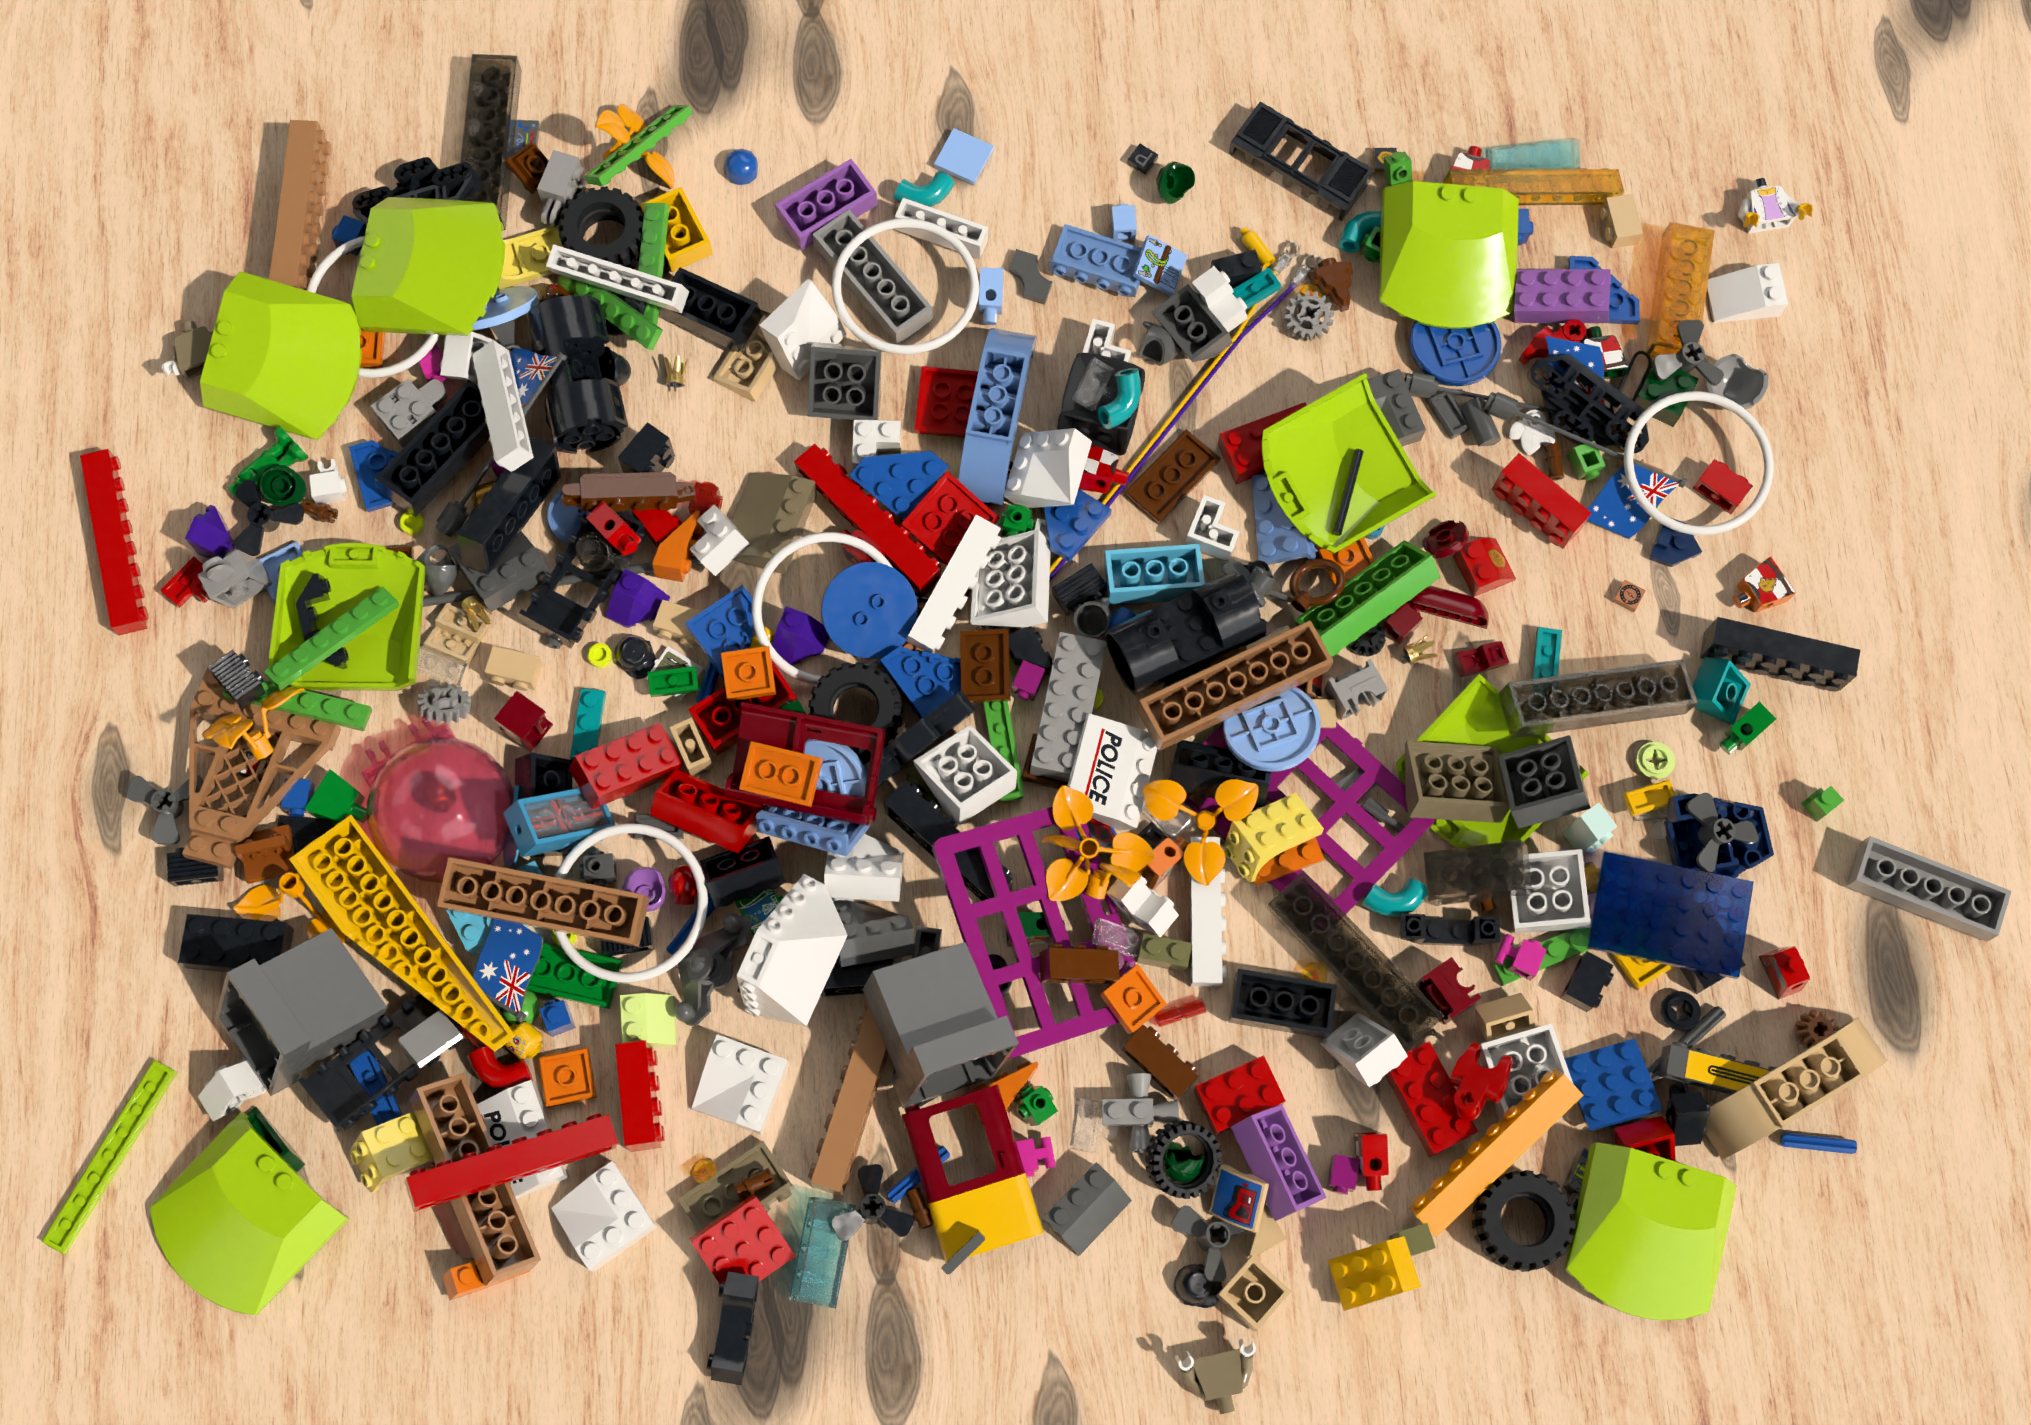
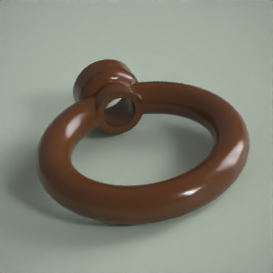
M1323 558L1312 559L1298 566L1292 573L1289 581V589L1293 596L1290 600L1291 605L1299 612L1305 613L1310 606H1322L1334 601L1342 593L1346 583V576L1341 566L1332 560ZM1314 568H1326L1331 570L1336 576V584L1329 593L1319 597H1311L1306 591H1300L1299 581L1303 574Z

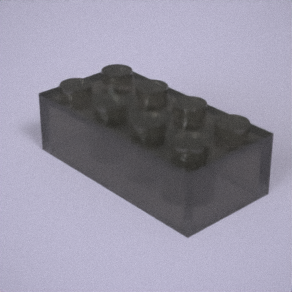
M1522 840L1424 853L1428 901L1435 906L1532 894L1528 846Z

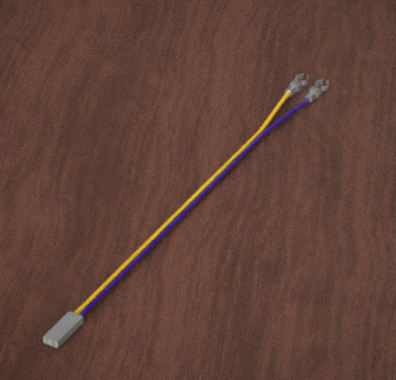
M1295 240V242L1289 243V244L1287 245V248H1288L1289 246H1294L1295 243H1296V240ZM1286 248V253L1284 252L1278 257L1277 263L1272 268L1274 275H1280L1291 264L1292 257L1298 256L1299 252L1290 256L1287 254L1288 250ZM1314 254L1308 255L1305 258L1304 265L1297 269L1288 289L1242 332L1258 303L1250 308L1247 313L1248 318L1241 323L1237 332L1231 338L1233 344L1218 354L1126 470V472H1129L1126 485L1243 337L1291 291H1294L1295 288L1299 287L1308 278L1310 271L1317 268L1320 256L1317 257V265L1308 268L1306 267V260L1313 258ZM1116 483L1101 503L1110 507L1126 485L1123 486ZM1060 556L1050 566L1049 582L1066 562Z

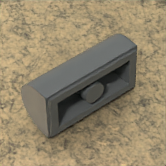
M1483 397L1473 398L1461 406L1478 447L1495 445L1501 440L1491 414L1488 413V410L1483 409L1485 406Z

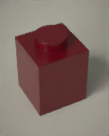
M1405 603L1385 622L1382 629L1400 645L1420 625L1423 618L1418 609Z

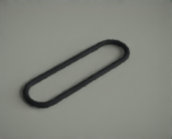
M1638 351L1633 355L1628 369L1618 386L1620 391L1636 357L1639 354L1645 355L1648 359V367L1632 401H1635L1652 366V359L1645 351Z

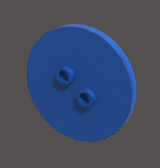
M1415 320L1411 328L1409 346L1415 363L1424 374L1435 376V381L1449 386L1475 384L1490 374L1500 357L1501 337L1494 322L1477 325L1474 328L1443 329L1422 325Z
M860 562L844 568L830 581L822 598L821 617L828 636L839 648L861 658L882 657L901 647L906 642L917 620V600L908 580L899 571L878 562Z

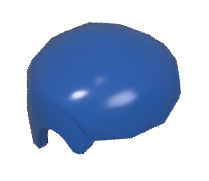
M734 149L729 152L724 163L725 176L734 184L745 185L751 183L756 179L758 172L756 156L752 151L746 149Z

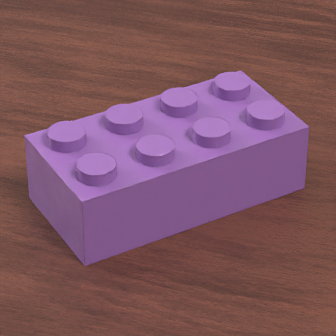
M849 159L775 203L776 214L802 251L814 244L813 233L848 209L857 218L877 206V194L854 161Z
M1517 269L1514 304L1515 323H1566L1573 319L1583 323H1609L1611 269Z
M1282 1104L1254 1114L1231 1126L1253 1175L1269 1183L1265 1201L1275 1221L1327 1198Z

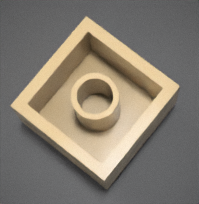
M1252 1255L1220 1290L1216 1297L1255 1332L1258 1331L1292 1291Z

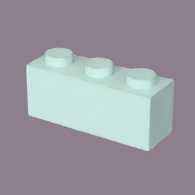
M1597 803L1580 815L1562 834L1575 850L1582 849V854L1587 852L1590 855L1614 836L1612 831L1618 826L1602 805Z

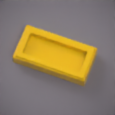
M1670 779L1625 792L1622 796L1630 816L1634 817L1667 807L1669 798L1676 796Z

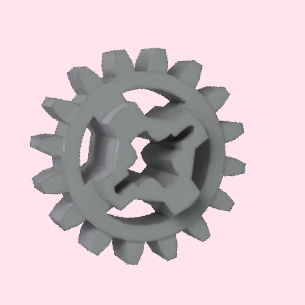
M1306 291L1304 297L1297 293L1296 300L1292 298L1289 300L1290 306L1285 308V313L1287 314L1284 316V321L1289 322L1286 326L1287 330L1293 328V337L1300 334V340L1303 341L1305 336H1308L1311 342L1313 336L1316 335L1318 339H1321L1322 332L1326 334L1329 332L1328 326L1333 324L1334 320L1331 318L1334 316V311L1329 310L1332 306L1331 302L1324 303L1326 296L1318 298V292L1315 291L1313 296H1310L1309 291ZM1298 307L1299 314L1294 317V311ZM1324 315V321L1320 325L1319 318Z
M440 683L439 687L430 685V690L423 689V694L418 695V711H420L421 717L427 716L428 722L434 719L436 724L444 721L446 725H449L452 720L458 723L459 717L466 719V714L471 712V697L468 696V691H462L461 686L454 688L451 683L448 687L444 686L443 683Z

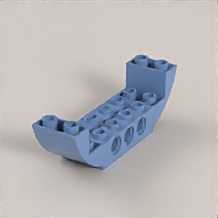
M990 328L983 347L966 428L958 481L982 502L1003 506L1004 493L1007 486V473L1031 358L1034 355L1037 336Z

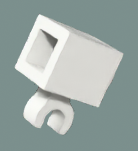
M331 459V466L327 469L324 468L322 461H318L320 473L309 475L311 495L314 501L319 504L346 501L345 492H348V483L346 478H342L337 471L338 465L335 460Z

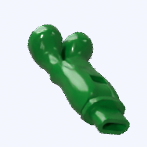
M280 425L273 431L276 439L275 443L268 450H263L256 459L241 469L237 477H234L235 482L228 489L235 497L237 488L248 479L255 482L259 491L260 476L267 468L274 465L289 467L296 462H303L309 458ZM287 450L286 454L282 458H280L279 460L276 459L278 456H280Z

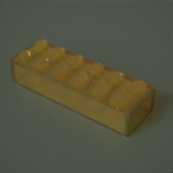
M1669 222L1661 241L1646 352L1651 357H1657L1661 354H1676L1682 348L1677 332V325L1681 321L1700 320L1703 322L1715 230Z

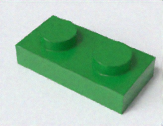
M696 666L647 672L651 698L699 692Z

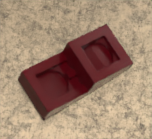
M1502 641L1483 644L1476 649L1457 652L1453 655L1461 677L1482 673L1510 663Z

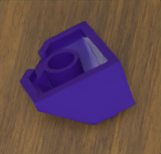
M209 505L204 515L198 514L194 517L185 539L200 556L210 559L214 557L223 559L227 553L234 551V539L222 514L215 506Z
M625 569L613 589L605 617L625 628H630L643 621L655 620L662 600L669 601L671 598L646 578Z
M786 606L777 626L772 646L790 665H795L805 658L822 654L830 637L822 623L809 614Z

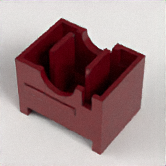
M518 691L513 694L494 718L495 722L501 726L500 730L502 733L530 753L553 726V723L547 720L545 716L546 711Z
M1452 957L1421 977L1416 983V986L1444 1025L1481 999L1479 993L1472 998L1468 995V993L1475 989L1474 987L1476 986L1474 984L1470 987H1464L1459 984L1457 974L1463 968H1460Z

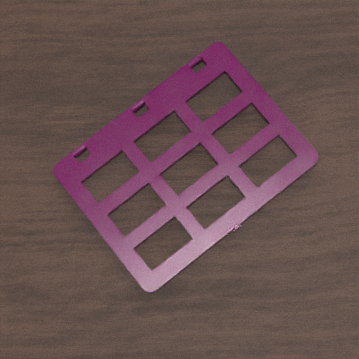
M1337 722L1336 728L1320 729L1317 746L1327 738L1364 772L1346 792L1342 790L1317 765L1307 758L1290 769L1272 771L1266 797L1271 803L1287 797L1277 787L1297 768L1334 802L1318 819V822L1324 829L1321 835L1316 836V840L1320 849L1353 879V882L1335 900L1302 869L1269 882L1319 930L1324 932L1333 929L1435 822V819L1413 818L1394 838L1357 803L1370 787L1376 783L1408 813L1405 799V784L1366 750L1360 740L1356 737L1353 738ZM1223 723L1202 744L1229 749L1224 739ZM1186 793L1187 796L1184 802L1198 814L1202 811L1214 813L1221 807L1217 804L1215 798L1200 797L1204 802L1199 808L1189 798L1192 794ZM1222 811L1216 817L1217 825L1213 830L1226 841L1232 821L1228 820L1224 815V811ZM1345 813L1383 848L1379 855L1365 869L1327 834ZM1305 896L1315 906L1309 911L1298 900Z
M1053 807L942 837L936 840L932 846L963 942H966L998 1018L1007 1015L1011 1024L999 985L1020 978L1024 981L1039 1030L1016 1037L1019 1044L1009 1058H1014L1120 1023L1109 1007L1097 1011L1093 1010L1085 984L1067 983L1079 1017L1055 1024L1038 975L1040 972L1039 956L1032 957L1016 907L1039 901L1053 943L1062 944L1063 948H1071L1057 902L1049 899L1046 870L1032 833L1033 831L1055 825L1058 835H1066L1078 840L1075 831L1078 830L1076 826L1069 831H1065L1056 824L1053 817ZM1087 823L1080 824L1087 838H1092ZM1017 836L1034 886L1010 893L994 842ZM978 847L995 897L971 904L954 854ZM1063 847L1066 859L1071 860L1075 865L1081 857L1080 851H1073ZM1098 855L1089 858L1091 874L1094 873V870L1103 871L1099 867L1100 860ZM1084 859L1079 868L1086 871ZM1086 886L1079 896L1094 939L1077 945H1085L1086 949H1094L1096 946H1108L1109 950H1118L1119 974L1122 976L1136 964L1115 903L1107 893L1104 899H1097L1086 895ZM1106 900L1110 911L1109 915H1104L1100 902ZM1000 912L1017 963L993 970L976 919Z

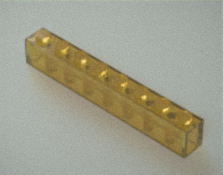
M1608 168L1453 169L1448 171L1442 182L1445 184L1504 188L1519 198V205H1603L1607 197L1620 196L1624 193L1619 170Z

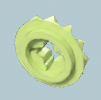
M1649 742L1639 749L1635 762H1637L1639 767L1638 771H1641L1646 778L1658 780L1666 778L1673 771L1675 757L1671 749L1665 744ZM1653 754L1656 756V760L1663 761L1657 765L1656 769L1653 763L1647 761L1653 758Z

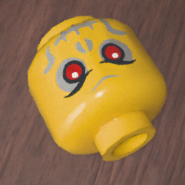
M522 1022L519 1025L514 1023L510 1026L516 1036L507 1042L505 1046L520 1059H532L543 1047V1035L529 1022Z

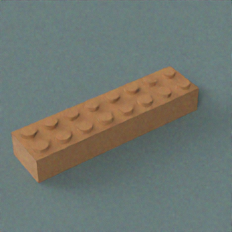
M290 120L269 277V280L307 290L309 281L316 270L314 259L318 256L317 237L321 235L319 219L320 216H323L324 211L322 196L326 194L324 179L329 171L327 155L331 154V144L327 141L325 131L321 129L318 121Z
M1310 620L1139 700L1136 710L1158 750L1161 751L1328 672L1334 661Z
M448 857L437 907L459 913L639 947L650 898L644 894Z
M866 998L863 1006L866 1011L865 1016H860L856 1026L857 1041L852 1040L848 1055H850L849 1066L844 1065L840 1076L841 1083H843L841 1090L836 1089L832 1104H834L833 1107L835 1109L833 1114L829 1113L826 1118L824 1128L827 1133L825 1139L820 1138L816 1153H818L819 1158L817 1164L812 1163L808 1174L813 1188L841 1197L844 1195L889 1054Z
M464 1073L416 1088L409 1098L435 1165L446 1160H451V1163L460 1161L461 1156L476 1152L477 1155L486 1153L487 1148L494 1146ZM509 1182L451 1200L485 1287L531 1270L541 1260Z

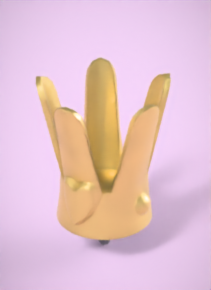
M679 355L675 357L673 371L671 363L665 357L668 375L666 385L674 387L675 392L676 388L685 386L684 375L689 361L687 359L684 365V363H681Z
M473 595L464 599L462 608L467 613L469 624L472 622L476 631L479 630V625L475 614H478L486 624H491L490 618L483 609L491 615L493 613L482 605L479 597Z
M1427 634L1416 643L1406 645V647H1403L1405 656L1400 659L1406 658L1407 662L1411 665L1419 660L1437 657L1436 653L1419 655L1422 651L1433 646L1434 641L1423 642L1417 645L1428 636Z

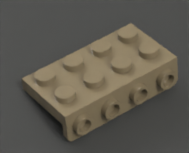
M762 1141L716 1172L710 1179L700 1183L677 1200L699 1232L750 1197L748 1194L739 1199L733 1185L742 1181L744 1176L750 1177L769 1167L775 1183H771L754 1192L766 1212L771 1209L769 1205L776 1200L781 1203L792 1195L791 1190L794 1187L764 1141Z

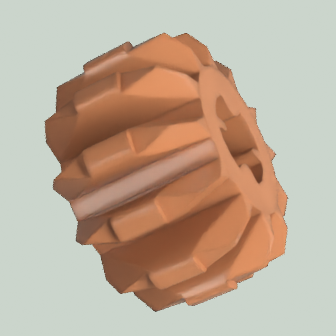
M1816 1010L1809 1011V1014H1802L1800 1016L1801 1021L1795 1023V1026L1800 1031L1795 1032L1794 1036L1802 1037L1799 1045L1808 1044V1049L1834 1033V1031L1839 1030V1026H1832L1831 1024L1835 1017L1826 1019V1011H1821L1818 1014ZM1814 1028H1815V1030H1816V1029H1819L1820 1034H1819V1033H1816V1034H1815Z

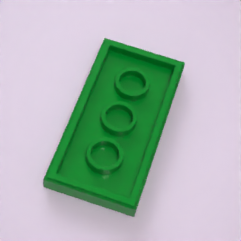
M543 942L540 959L527 989L538 994L610 1009L618 982L604 980L589 974L575 964L561 946ZM577 950L580 955L594 965L606 970L621 972L622 960Z

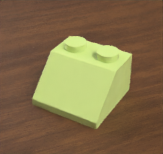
M652 993L620 995L622 1043L646 1040L651 1047L676 1045L673 995Z

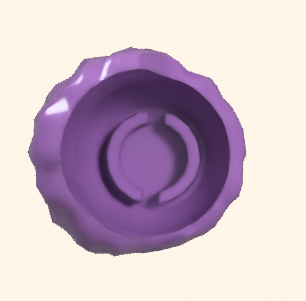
M636 867L626 876L622 886L623 891L644 894L650 898L647 912L657 910L664 903L666 888L661 873L656 869Z

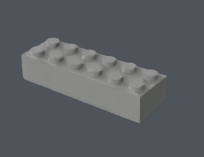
M848 209L812 234L814 247L834 270L836 262L846 245L866 228ZM872 236L855 249L844 267L841 280L895 344L898 345L933 320V307Z
M1060 632L1032 758L1030 775L1069 782L1086 714H1092L1107 641Z
M1871 836L1859 844L1846 885L1850 889L1986 942L1999 936L2012 892Z

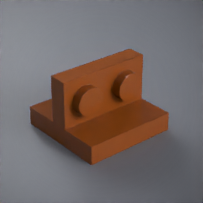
M289 825L252 832L248 840L235 846L236 856L243 862L245 881L248 884L281 877L286 873H297L296 868L289 860L295 855L292 832Z

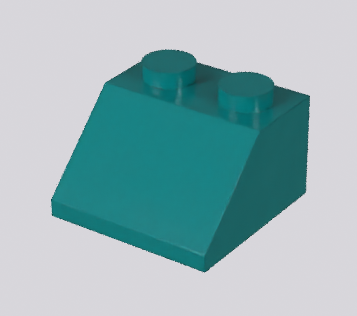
M1704 657L1687 698L1699 711L1727 724L1734 725L1751 684L1729 659Z

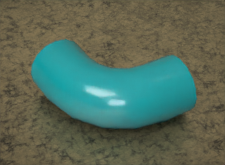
M937 171L931 181L924 186H918L903 179L898 185L893 198L900 203L905 198L932 207L945 199L954 187L955 182L949 175Z
M1381 211L1361 213L1348 221L1340 235L1338 246L1343 251L1349 253L1358 252L1366 233L1371 234L1375 226L1381 228Z
M1137 368L1124 369L1115 374L1118 387L1117 396L1112 402L1098 409V417L1104 428L1110 429L1120 425L1129 419L1136 410L1141 396V380Z
M1409 878L1403 888L1396 893L1385 891L1375 884L1362 905L1385 917H1400L1401 913L1409 914L1418 908L1430 890L1426 885L1414 878Z

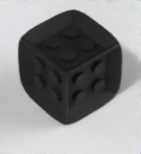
M1078 353L1073 361L1065 387L1057 430L1075 428L1090 439L1092 444L1118 456L1124 455L1130 443L1139 403L1129 419L1110 429L1104 428L1098 417V409L1116 398L1118 387L1115 374L1121 370L1129 368L1138 369L1142 394L1145 382L1144 369L1130 362L1103 355Z

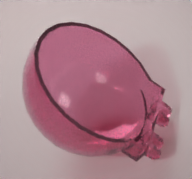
M427 716L421 717L429 731L427 734L421 736L417 726L411 723L408 727L416 740L393 754L384 740L379 742V747L386 756L381 761H378L374 751L369 748L365 752L373 766L364 770L361 774L370 788L366 806L367 821L370 834L377 849L392 866L405 875L424 882L442 883L448 857L488 865L496 860L504 849L510 833V828L503 813L513 804L514 789L506 771L495 757L478 745L457 738L450 725L443 723L434 728L432 723L427 721Z

